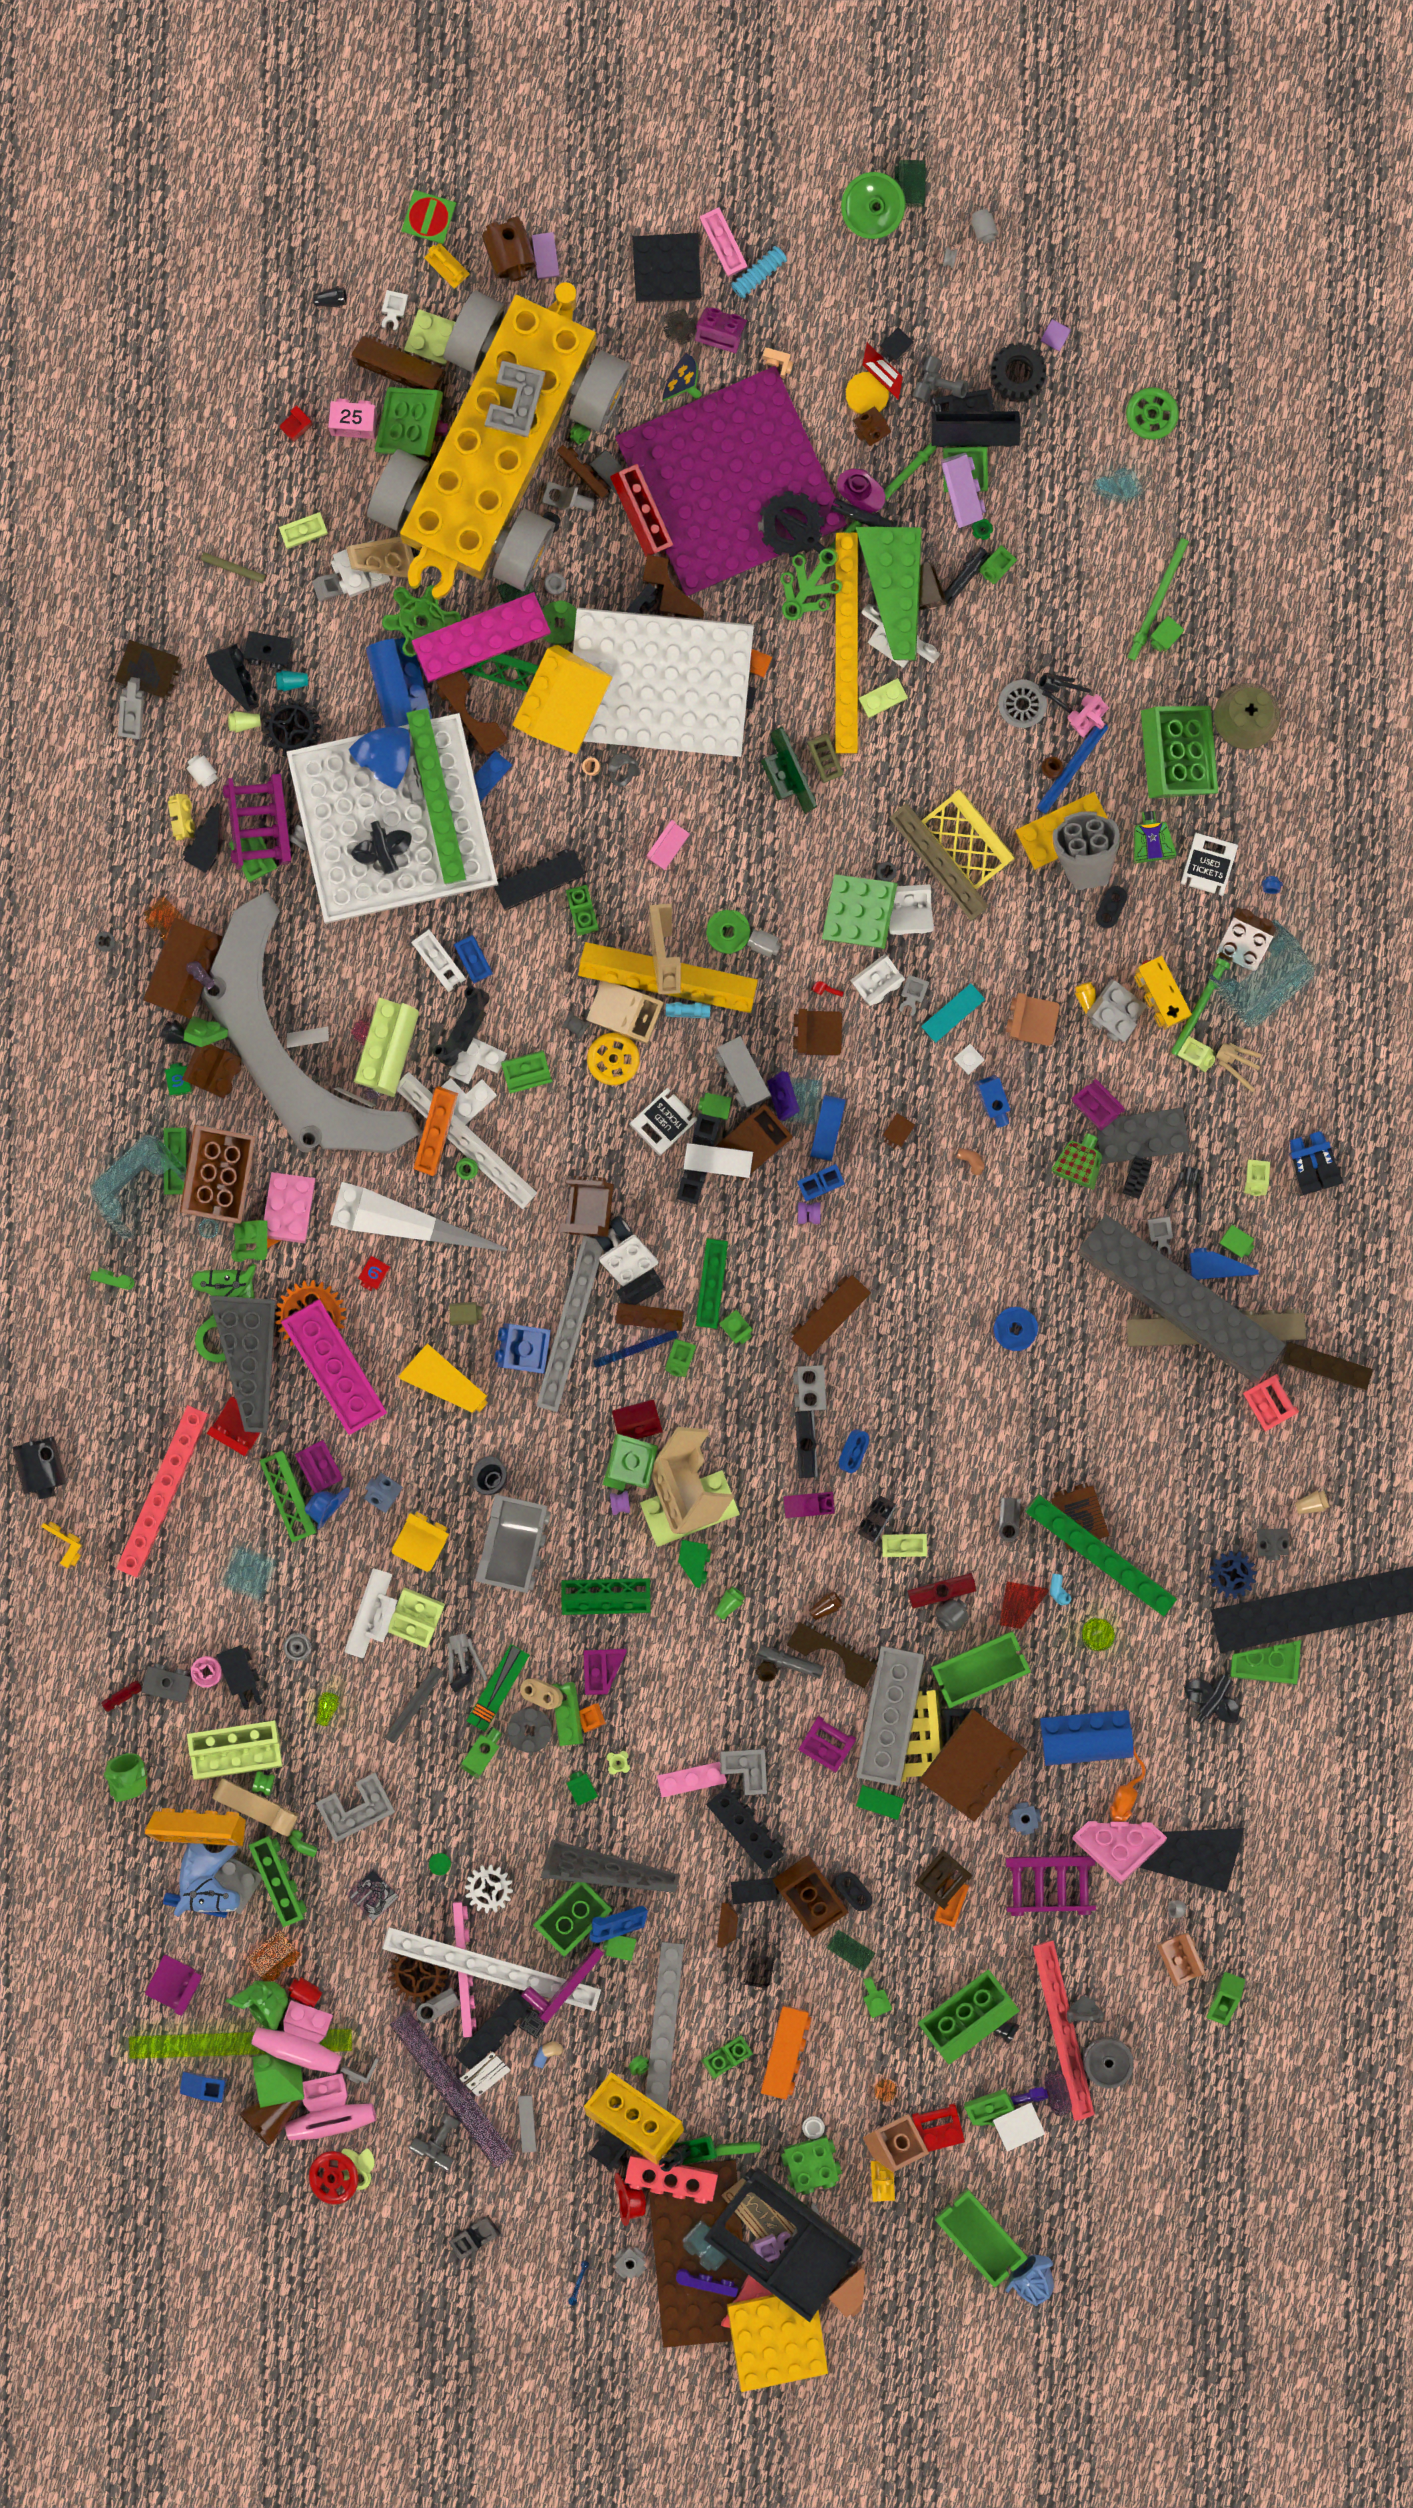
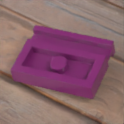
M1096 1078L1093 1080V1083L1084 1087L1071 1098L1079 1110L1100 1131L1113 1122L1121 1112H1125L1124 1106Z
M324 1440L295 1454L314 1494L344 1479Z

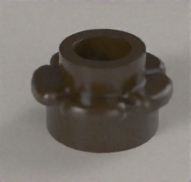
M762 1662L757 1666L756 1670L758 1678L764 1682L774 1680L778 1672L776 1666L771 1662Z

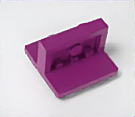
M706 307L697 322V332L694 341L737 353L747 320L737 314H727L721 312L718 308Z

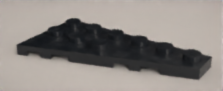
M1245 1828L1164 1831L1162 1833L1167 1837V1840L1139 1868L1227 1893Z

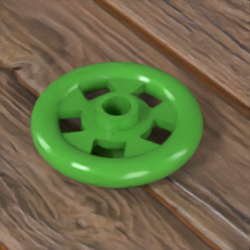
M1155 387L1142 389L1135 393L1128 402L1126 408L1127 422L1132 431L1144 439L1155 440L1163 438L1173 431L1178 422L1179 410L1177 403L1163 389ZM1155 396L1164 400L1162 406L1153 402ZM1144 399L1148 404L1143 409H1140L1137 404ZM1150 410L1156 412L1154 418L1149 417L1148 412ZM1163 411L1170 412L1168 421L1162 420ZM1141 415L1145 422L1142 425H1139L1135 417ZM1159 424V430L1150 431V425Z

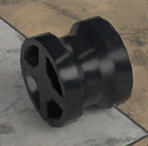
M1008 2020L994 2030L993 2035L996 2037L1000 2036L1004 2039L1005 2043L1009 2044L1016 2034L1019 2024L1011 2023Z

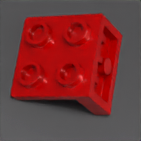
M234 1397L229 1398L215 1424L206 1433L246 1457L260 1435L259 1432H245L237 1400Z

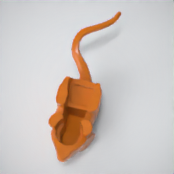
M1135 1746L1133 1747L1134 1756L1142 1767V1773L1127 1785H1121L1116 1790L1113 1804L1110 1807L1112 1822H1124L1132 1815L1131 1810L1138 1794L1133 1787L1145 1776V1765L1137 1756Z

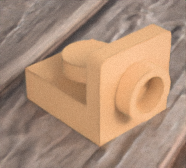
M765 347L763 360H767L766 364L779 367V364L783 365L780 377L785 379L786 373H791L793 361H790L791 354Z

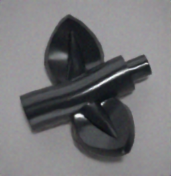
M379 820L370 823L373 830L370 832L372 841L365 840L357 844L351 852L352 857L365 865L379 861L384 875L398 871L399 868L393 855L404 854L411 844V833L395 830L386 834L385 828H381Z
M1220 1674L1214 1687L1203 1679L1193 1680L1184 1686L1185 1693L1189 1699L1200 1705L1197 1709L1199 1714L1195 1718L1196 1722L1202 1725L1205 1719H1210L1214 1713L1223 1722L1236 1723L1238 1721V1704L1234 1699L1227 1697L1234 1683L1230 1678Z

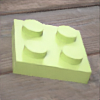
M419 309L404 352H412L426 360L446 366L447 360L444 359V352L456 322Z

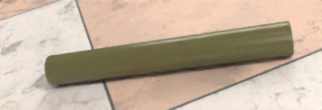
M204 552L201 560L262 584L265 580L266 575Z

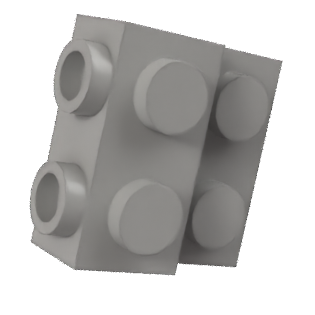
M1111 979L1086 1015L1092 1019L1090 1023L1099 1030L1102 1028L1108 1032L1106 1036L1116 1043L1118 1040L1125 1042L1137 1026L1135 1022L1147 1005L1118 982Z

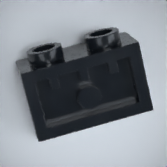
M606 2130L591 2149L589 2155L603 2164L607 2170L611 2171L613 2167L617 2169L624 2160L621 2156L626 2149L631 2151L632 2147Z

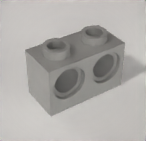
M824 1365L797 1367V1371L793 1372L794 1385H798V1394H794L795 1407H799V1411L826 1410ZM806 1371H811L815 1374V1381L811 1384L803 1381L802 1376ZM808 1393L816 1396L817 1401L813 1406H808L804 1403V1396Z

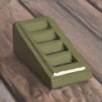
M827 733L806 741L823 783L844 775ZM825 741V746L815 749L814 745ZM829 750V754L818 758L817 754ZM832 758L833 762L824 766L821 765V762ZM836 767V771L825 775V770Z

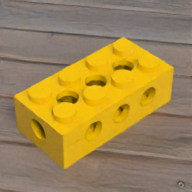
M612 2072L584 2105L586 2115L656 2165H658L660 2159L665 2156L684 2131L681 2120ZM617 2104L620 2105V2106L617 2107V2108H612L614 2105H617ZM632 2117H638L635 2120H630ZM656 2129L654 2132L648 2133L649 2130Z

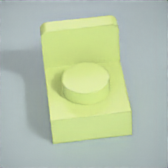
M1189 1036L1179 1051L1178 1056L1206 1072L1214 1064L1216 1053L1210 1047Z
M1248 1159L1244 1193L1253 1196L1267 1194L1270 1162Z

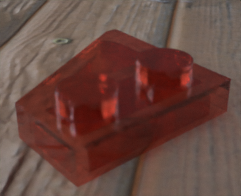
M1006 1581L999 1625L1022 1629L1047 1595L1049 1589Z

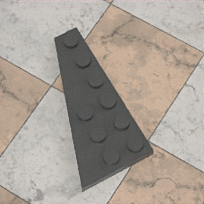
M209 1296L245 1432L267 1433L276 1300Z
M551 1839L540 1878L676 1893L680 1875Z

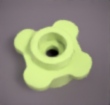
M621 1751L618 1754L609 1753L607 1755L610 1765L608 1771L610 1774L614 1775L621 1771L627 1773L630 1770V1766L627 1763L628 1753L626 1751Z

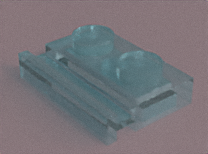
M790 1077L800 1111L785 1122L817 1125L821 1081Z

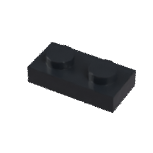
M775 1877L731 1882L733 1904L777 1900L776 1885L772 1880Z

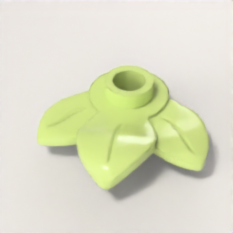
M344 2148L341 2153L347 2155L355 2164L358 2174L364 2176V2181L358 2182L357 2190L367 2188L371 2182L370 2172L375 2165L372 2152L367 2148L359 2155L351 2149ZM343 2170L344 2180L350 2179L348 2170Z

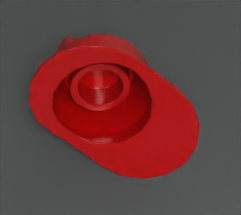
M615 2173L620 2218L623 2225L627 2226L630 2219L645 2215V2194L642 2190L628 2187V2185L624 2184L619 2173Z

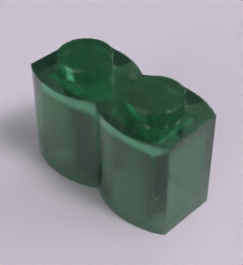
M899 160V166L894 167V179H898V184L903 190L906 207H925L926 160Z

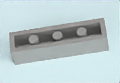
M532 2094L518 2095L522 2153L536 2152Z

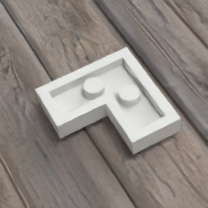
M473 1038L468 1050L458 1054V1060L452 1066L448 1075L469 1084L477 1065L498 1074L502 1066L501 1062L505 1060L507 1053Z
M451 1078L442 1086V1088L459 1093L453 1114L465 1125L497 1097L483 1080H480L466 1094Z

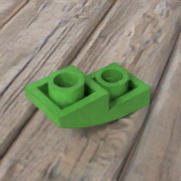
M587 885L566 890L577 935L581 936L599 931Z
M740 2035L701 2061L712 2079H715L753 2055L742 2035Z

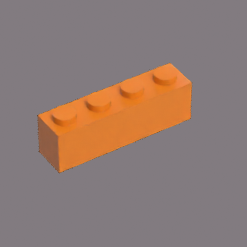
M782 2004L761 2087V2094L787 2100L788 2095L793 2094L795 2082H791L793 2073L798 2074L801 2063L800 2060H797L799 2051H804L806 2039L803 2038L804 2030H809L812 2017H808V2011Z

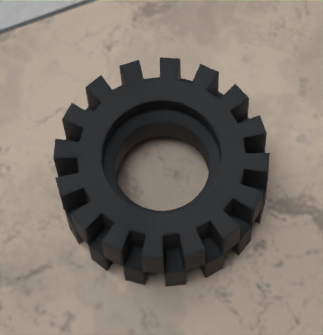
M1138 1156L1134 1157L1122 1194L1140 1199L1149 1176L1152 1161Z

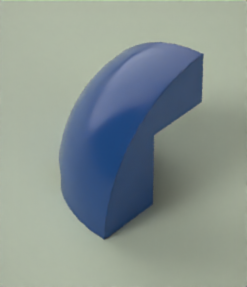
M400 727L380 728L359 738L348 750L361 767H367L370 771L374 772V778L397 789L409 762L408 729Z

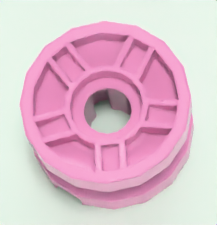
M212 1656L198 1658L191 1667L192 1680L201 1687L214 1686L223 1676L219 1661ZM206 1667L211 1671L209 1676L203 1674V1669Z

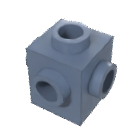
M380 1473L376 1480L371 1478L365 1487L368 1492L364 1499L386 1513L403 1487L383 1473Z
M1028 1802L1015 1804L1016 1808L1011 1809L1012 1814L1008 1815L1010 1827H1015V1831L1021 1832V1835L1034 1833V1829L1039 1828L1038 1822H1041L1039 1809H1035L1034 1805H1029ZM1023 1815L1029 1816L1030 1820L1028 1823L1021 1821Z

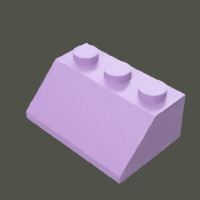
M966 453L940 459L958 527L961 528L982 520V513H986L983 500H978L977 492L980 491L978 479H973L971 473L972 470H975L972 457H967Z

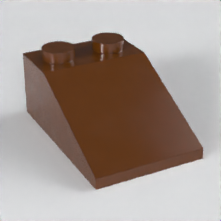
M809 1854L772 1879L781 1895L812 1938L849 1913Z

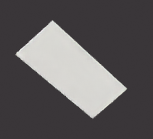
M687 1143L684 1169L749 1178L753 1152Z

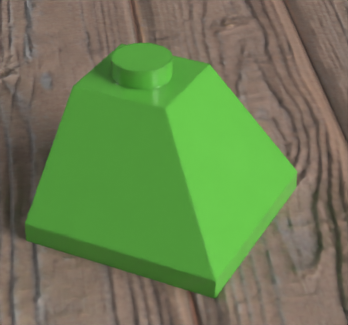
M270 2054L253 2057L254 2077L260 2108L304 2099L301 2066L276 2058Z

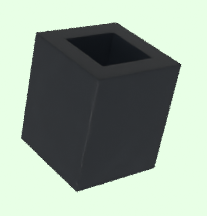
M897 327L880 345V356L887 363L892 362L896 365L913 347L914 341Z

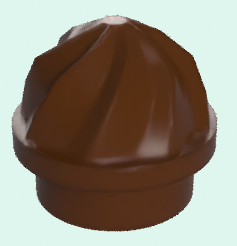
M1054 756L1044 759L1041 764L1043 776H1047L1049 779L1059 777L1063 771L1062 761Z

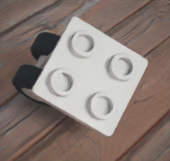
M617 1216L611 1220L612 1228L609 1229L608 1237L595 1236V1238L606 1252L599 1257L600 1262L624 1287L656 1266L658 1260L639 1238L633 1235L627 1222L621 1216Z

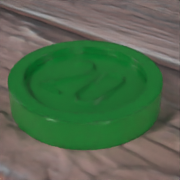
M443 1853L434 1854L429 1860L431 1872L435 1875L446 1874L451 1868L450 1858Z

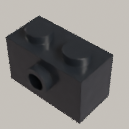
M248 631L243 657L245 660H248L250 665L261 666V663L270 664L269 668L283 670V667H289L293 640Z

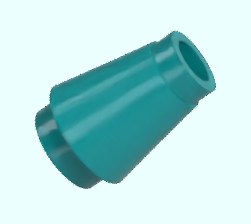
M286 670L276 672L277 690L285 692L308 686L307 673Z

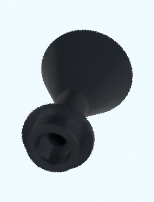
M174 1020L173 1023L167 1021L161 1033V1037L165 1039V1044H187L194 1048L197 1046L184 1041L185 1029L177 1020Z

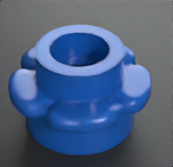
M1268 876L1261 884L1263 892L1268 894L1280 893L1283 882L1279 881V878L1276 876Z

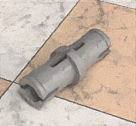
M410 756L404 783L407 784L411 803L425 800L421 788V775L418 774L415 757Z

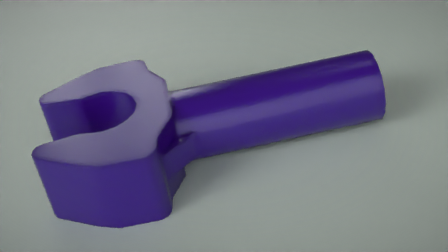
M1039 2087L1030 2089L1028 2093L1010 2098L1013 2104L1017 2105L1029 2101H1043L1048 2099L1047 2089Z

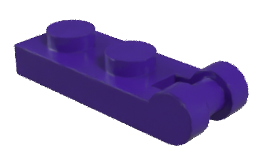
M684 2268L679 2269L676 2273V2280L681 2285L732 2297L737 2295L738 2285H734L733 2280L721 2278V2281L712 2280L713 2276L700 2273L699 2276L690 2275L689 2271Z

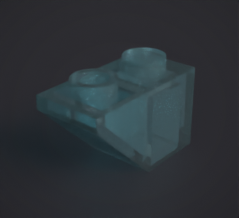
M1126 467L1114 472L1115 476L1107 479L1104 476L1095 480V485L1091 488L1094 494L1120 504L1142 496L1144 492L1134 469L1127 470Z

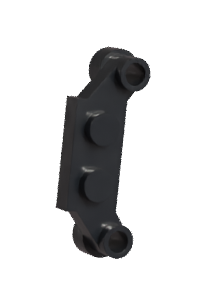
M468 986L465 989L464 996L467 998V1004L447 1042L443 1045H436L433 1049V1055L448 1067L453 1066L457 1062L459 1053L468 1050L487 1014L484 1012L483 1007L488 1004L490 997L486 991L480 988Z

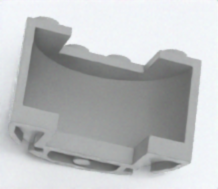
M495 1494L476 1582L525 1593L534 1589L536 1577H533L534 1569H539L541 1557L537 1556L539 1547L544 1548L546 1535L542 1534L544 1524H549L551 1512L547 1511L548 1506Z

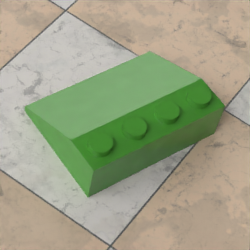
M1159 706L1142 710L1141 719L1149 798L1218 794L1211 706Z

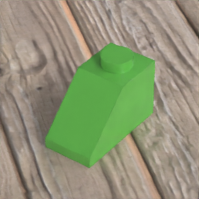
M1224 1972L1206 2018L1227 2026L1241 2000L1246 1979Z

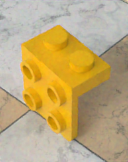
M416 1511L415 1515L410 1513L407 1517V1522L392 1548V1553L429 1572L450 1534L446 1532L447 1527L438 1522L432 1525L427 1522L428 1517Z

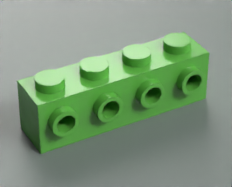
M269 1835L250 1843L248 1846L283 1928L306 1917L304 1913L307 1912L303 1900H298L296 1892L299 1890L295 1880L289 1879L287 1872L290 1869L286 1859L281 1860L278 1853L281 1847L277 1838L273 1839Z

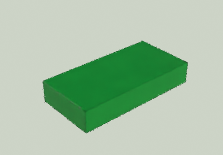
M862 1785L856 1807L898 1820L905 1799Z

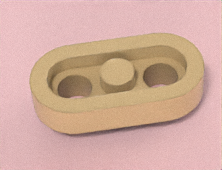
M537 1678L526 1679L521 1684L520 1691L523 1698L536 1705L550 1710L558 1708L562 1704L563 1695L557 1687ZM529 1686L532 1688V1693L528 1690ZM548 1695L551 1697L550 1702L547 1700Z

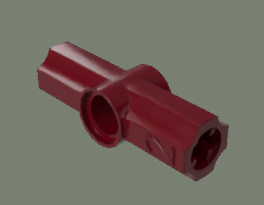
M972 1573L907 1590L912 1609L977 1591ZM941 1584L948 1588V1593L945 1597H939L936 1593V1588Z

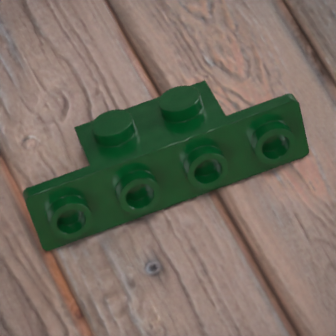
M779 727L770 733L778 753L763 758L761 763L777 800L796 795L804 814H807L817 808L816 798L808 786L807 777L802 772L798 763V757L791 747L788 734L784 731L783 727Z

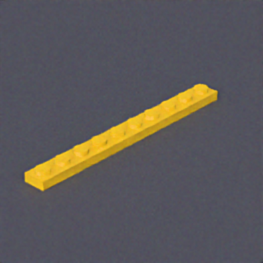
M835 533V550L839 558L835 564V579L840 580L843 584L842 590L835 594V753L857 754L858 534ZM835 583V590H838L839 586Z

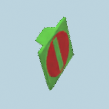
M414 190L401 232L444 244L456 202Z

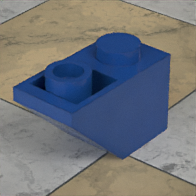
M183 2071L180 2094L199 2100L222 2103L224 2101L227 2078Z

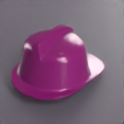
M851 468L842 472L837 479L839 493L854 506L870 513L877 512L883 507L886 496L884 489L872 478L868 471Z

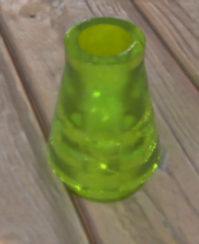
M322 1692L318 1699L315 1723L321 1726H328L329 1721L340 1704L338 1702L339 1696L329 1692Z

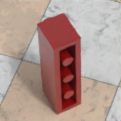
M638 464L611 475L612 483L645 557L672 546L671 538Z

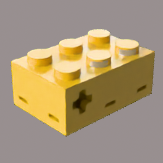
M1162 955L1153 960H1145L1135 970L1134 980L1139 988L1143 987L1146 994L1143 997L1149 1008L1153 1006L1156 1012L1154 1019L1158 1027L1163 1026L1164 1030L1192 1015ZM1175 1011L1176 1015L1168 1017L1167 1012Z

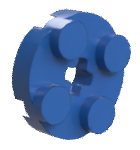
M1010 1307L997 1316L993 1332L995 1339L1003 1348L1011 1351H1021L1028 1348L1035 1341L1038 1333V1324L1036 1318L1028 1310L1021 1307ZM1012 1323L1022 1327L1019 1335L1010 1332L1009 1328L1012 1327Z

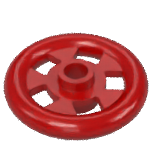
M328 2151L320 2154L311 2164L309 2184L315 2196L321 2201L332 2205L342 2204L348 2201L357 2190L359 2181L358 2171L353 2161L347 2155L337 2151ZM330 2160L338 2161V2167H330ZM320 2167L325 2169L322 2177L318 2176ZM343 2170H348L350 2179L344 2180ZM331 2174L335 2177L334 2182L330 2179ZM323 2183L330 2189L328 2193L321 2189ZM343 2186L345 2192L339 2195L336 2189Z

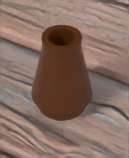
M835 1591L827 1592L809 1609V1612L814 1620H818L840 1611L843 1603Z

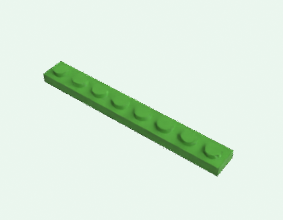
M428 708L407 712L444 884L465 881V871Z

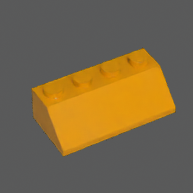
M162 1808V1812L154 1811L145 1829V1834L160 1842L243 1846L246 1819L239 1816L237 1812H226V1815H218L216 1811L206 1810L204 1814H197L196 1810L184 1809L183 1813L175 1812V1809Z

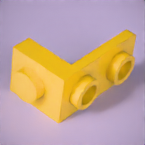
M51 1521L49 1524L42 1523V1528L71 1544L60 1564L66 1568H70L71 1565L75 1567L82 1556L79 1554L83 1546L79 1543L81 1539L70 1532L68 1535L60 1532L61 1527Z

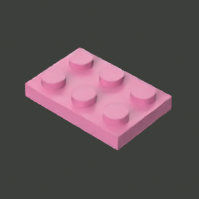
M271 1172L264 1220L267 1221L268 1239L306 1244L315 1178Z

